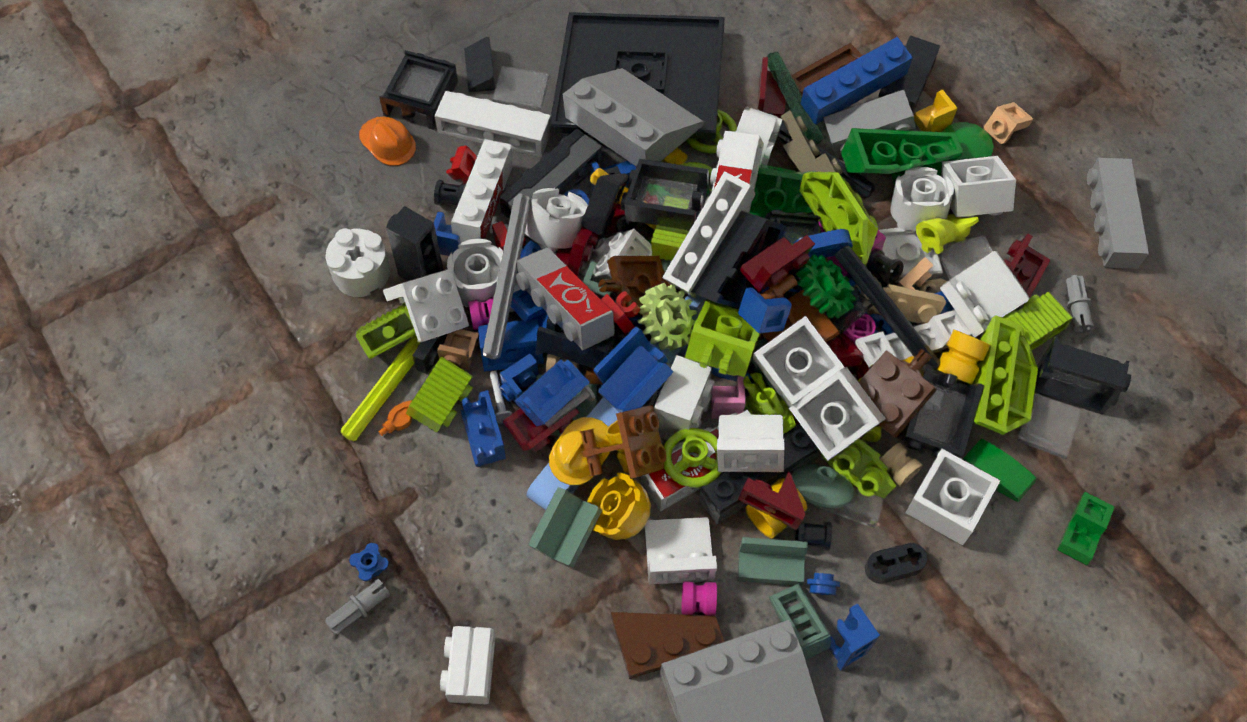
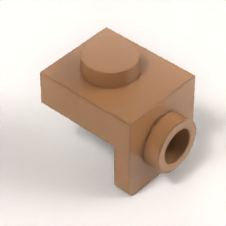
M462 329L448 333L444 345L440 344L438 347L439 359L443 357L459 368L469 370L479 343V333Z

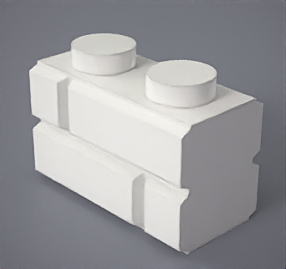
M455 626L453 627L452 637H446L444 657L449 658L448 671L442 670L440 691L446 692L445 696L448 702L489 704L496 638L494 629Z

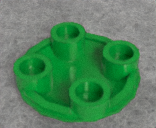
M958 122L947 126L942 131L956 133L963 150L961 157L949 159L950 161L992 156L994 148L992 138L986 130L978 125Z

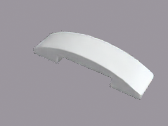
M955 310L933 316L928 323L914 327L933 353L948 348L946 344L953 329L970 336L972 334ZM882 331L855 341L858 349L864 354L863 358L869 368L875 364L886 350L899 360H905L913 356L896 333L884 335Z

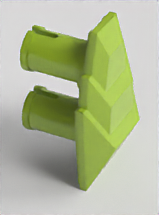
M757 372L751 373L750 376L754 381L753 384L749 377L746 376L743 384L750 395L745 398V410H748L751 415H782L783 434L794 428L796 423L789 407L773 388H767L762 375Z
M860 438L828 461L822 453L820 454L834 470L844 475L864 496L876 495L884 499L896 487V484L887 472L888 467L879 458L881 455Z

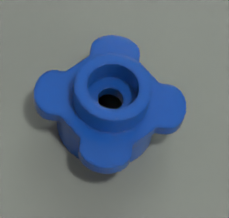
M375 543L367 544L363 551L354 553L349 558L350 565L357 568L359 578L362 581H370L382 571H385L389 565L387 558L380 555L379 547ZM367 560H372L371 564H366Z

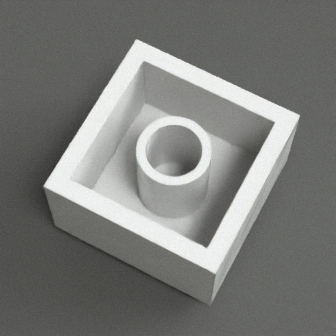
M998 156L942 162L941 177L945 179L946 175L954 186L950 208L956 217L970 218L982 214L1000 215L1003 212L1013 211L1016 179Z
M806 316L753 354L754 362L789 408L837 371L844 369L843 364Z
M676 355L671 367L674 372L665 381L654 406V412L659 419V435L666 440L682 429L700 428L702 423L700 419L703 411L707 412L712 399L711 392L715 381L710 380L711 367H700V363ZM685 439L679 441L677 444L685 442Z
M848 368L837 371L789 408L827 461L886 419Z
M941 449L905 513L963 546L975 529L1000 480Z

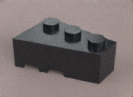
M741 210L691 292L716 303L740 308L745 289L753 288L757 291L740 271V268L753 257L783 238L786 225Z

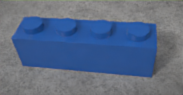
M896 37L805 87L801 105L816 125L824 121L823 117L840 112L905 76L908 73L913 57L900 39Z

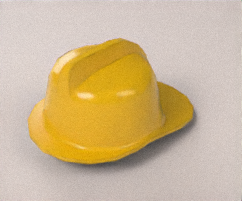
M582 417L574 420L566 427L549 455L550 469L560 482L568 485H581L591 480L593 476H590L587 459L582 456L584 445L580 431L594 428L597 447L610 446L611 444L605 433L608 426L604 422L593 417ZM610 451L599 454L601 465L610 454Z

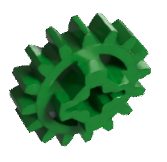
M814 254L796 272V275L801 279L797 283L804 290L803 296H809L811 299L810 305L818 308L819 313L823 314L826 311L829 318L834 316L840 318L854 307L852 302L856 298L851 294L854 288L850 286L849 278L842 275V269L833 264L831 259L826 262L823 255L817 257Z

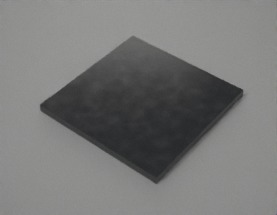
M569 12L549 124L550 133L571 134L574 130L579 129L584 134H589L565 117L563 93L582 78L623 68L704 121V125L689 138L716 139L725 17Z

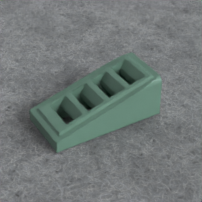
M799 583L769 596V600L781 622L790 620L805 660L830 648L831 635ZM798 599V604L784 609L783 605ZM803 611L805 613L804 615L798 618H795L793 620L790 619V617L799 614ZM811 624V627L798 632L797 629Z

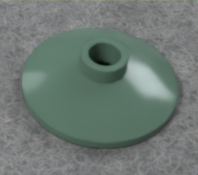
M806 464L795 469L792 473L796 488L809 503L824 508H840L846 506L852 500L854 489L851 482L833 468L819 464Z

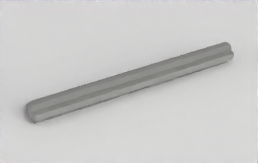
M518 194L514 198L483 348L484 357L490 359H497L501 356L518 271L516 260L520 259L531 205V198L524 194Z

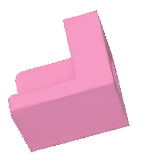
M738 376L736 386H713L711 392V419H719L720 415L744 412V377Z

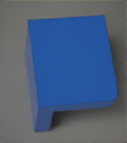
M437 212L434 226L440 254L450 256L451 252L453 254L458 249V245L461 244L460 237L452 234V227L446 224L444 213Z
M746 288L738 314L758 333L783 331L792 303L786 298L764 299L755 289Z

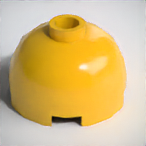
M621 472L617 473V476L610 480L603 478L594 487L587 500L588 503L602 509L593 531L614 540L635 536L643 529L650 516L651 503L647 491L637 480L631 479L629 475Z

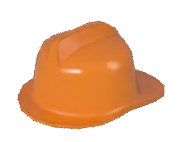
M385 116L376 117L368 120L359 131V139L362 144L383 164L399 166L407 163L414 156L416 142L405 125L398 120Z

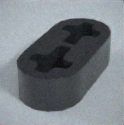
M907 543L872 553L865 564V573L871 581L878 584L915 576L925 567L928 559L927 553L924 548L915 543ZM908 553H910L911 557L918 558L915 566L910 561L900 563V561H903ZM877 561L881 565L892 563L891 566L887 567L884 574H882L880 569L873 568Z

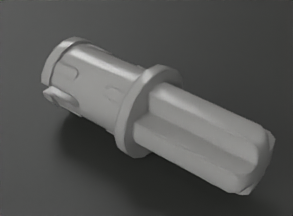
M1072 275L1066 280L1069 296L1067 308L1072 313L1074 331L1076 333H1083L1081 322L1084 321L1086 332L1094 329L1090 312L1092 301L1087 297L1083 276Z
M377 579L357 596L351 595L349 602L326 618L325 621L329 629L334 634H339L360 617L366 618L369 610L390 596L387 588H383V583Z

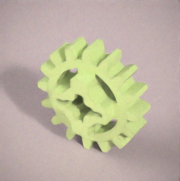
M665 283L646 290V295L639 299L643 304L639 307L641 309L639 313L643 315V318L639 319L638 323L645 325L644 335L650 334L652 336L650 343L656 344L659 342L661 350L669 348L670 351L689 344L692 333L691 328L694 327L696 322L692 320V316L697 314L696 310H690L689 308L692 302L691 299L685 300L683 298L684 291L676 292L675 285L673 284L667 287Z

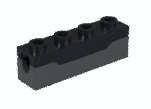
M579 129L574 130L570 135L564 136L559 145L551 152H546L533 168L527 169L516 183L503 190L500 196L501 213L510 218L513 201L518 194H524L532 198L533 193L540 189H559V194L564 195L568 190L574 189L590 174V169H592L591 163L597 162L598 165L602 163V146L587 135H584Z
M800 423L783 434L784 472H722L715 481L701 486L699 502L717 525L748 505L738 500L748 478L754 481H764L771 486L779 478L785 479L788 473L792 475L795 469L811 464L818 459L820 450Z

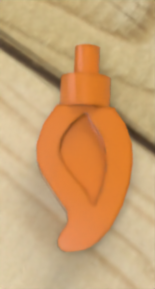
M412 400L402 402L391 409L388 414V420L382 424L383 428L378 431L381 436L386 433L391 434L394 430L406 429L410 426L413 418L408 416L406 412Z

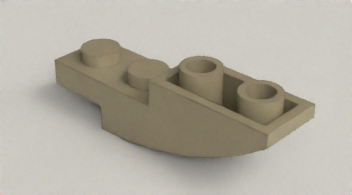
M791 111L781 115L793 139L783 145V147L800 172L843 173L836 158L831 160L826 153L816 157L821 153L814 140L808 141L804 132L808 131V128L801 116L795 117Z

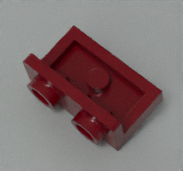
M581 227L573 241L572 247L559 248L555 255L578 277L585 262L590 261L592 251L596 249L600 235Z
M1027 233L1021 241L1016 239L1006 253L1010 258L1009 260L1004 259V262L1030 298L1050 259L1028 246L1033 236Z
M808 235L793 245L786 238H781L743 264L740 271L760 292L771 283L774 286L780 283L793 268L798 270L804 266L810 259L808 253L815 243Z
M519 408L502 422L523 451L533 448L537 452L551 442L548 437L556 430L560 434L564 432L566 427L574 421L573 417L580 412L577 408H574L551 426L547 427L546 424L537 427L523 410Z

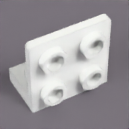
M635 229L623 233L618 232L606 239L602 238L599 240L596 249H593L594 253L590 261L585 262L582 267L579 279L583 282L590 263L593 261L597 263L594 282L602 279L612 280L607 263L608 259L613 256H652L651 244Z
M997 251L991 252L940 287L974 338L986 330L992 317L995 315L1003 317L1029 300L1028 294Z
M451 269L383 290L386 301L398 298L400 304L406 303L419 342H424L469 326Z
M720 415L719 439H717L718 472H784L783 416Z
M708 518L647 521L645 525L649 585L683 583V581H714L717 562L716 556H712Z

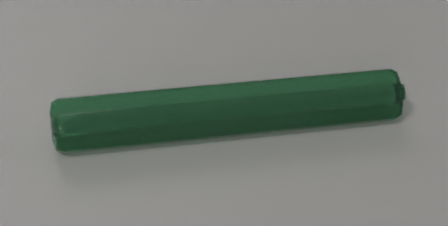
M777 51L769 53L767 55L768 67L795 117L801 116L808 128V131L804 132L805 136L809 140L813 139L815 144L821 143L824 135L818 124L815 125L802 107V94L781 55Z

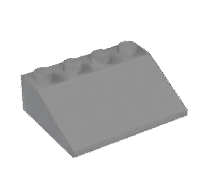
M623 68L582 78L563 93L565 117L636 167L639 159L661 162L704 125V121Z
M790 620L661 664L660 676L677 722H824L805 657Z

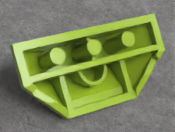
M838 172L804 173L800 192L813 213L821 217L818 220L825 232L837 229L848 230L853 244L852 250L866 266L878 231L875 218L871 215L869 216L859 194L854 193L847 181Z
M995 315L980 339L991 346L984 361L977 362L979 372L973 384L979 383L984 385L974 422L1004 435L1031 421L1038 367L1031 348L1024 338L1025 332L1023 327Z

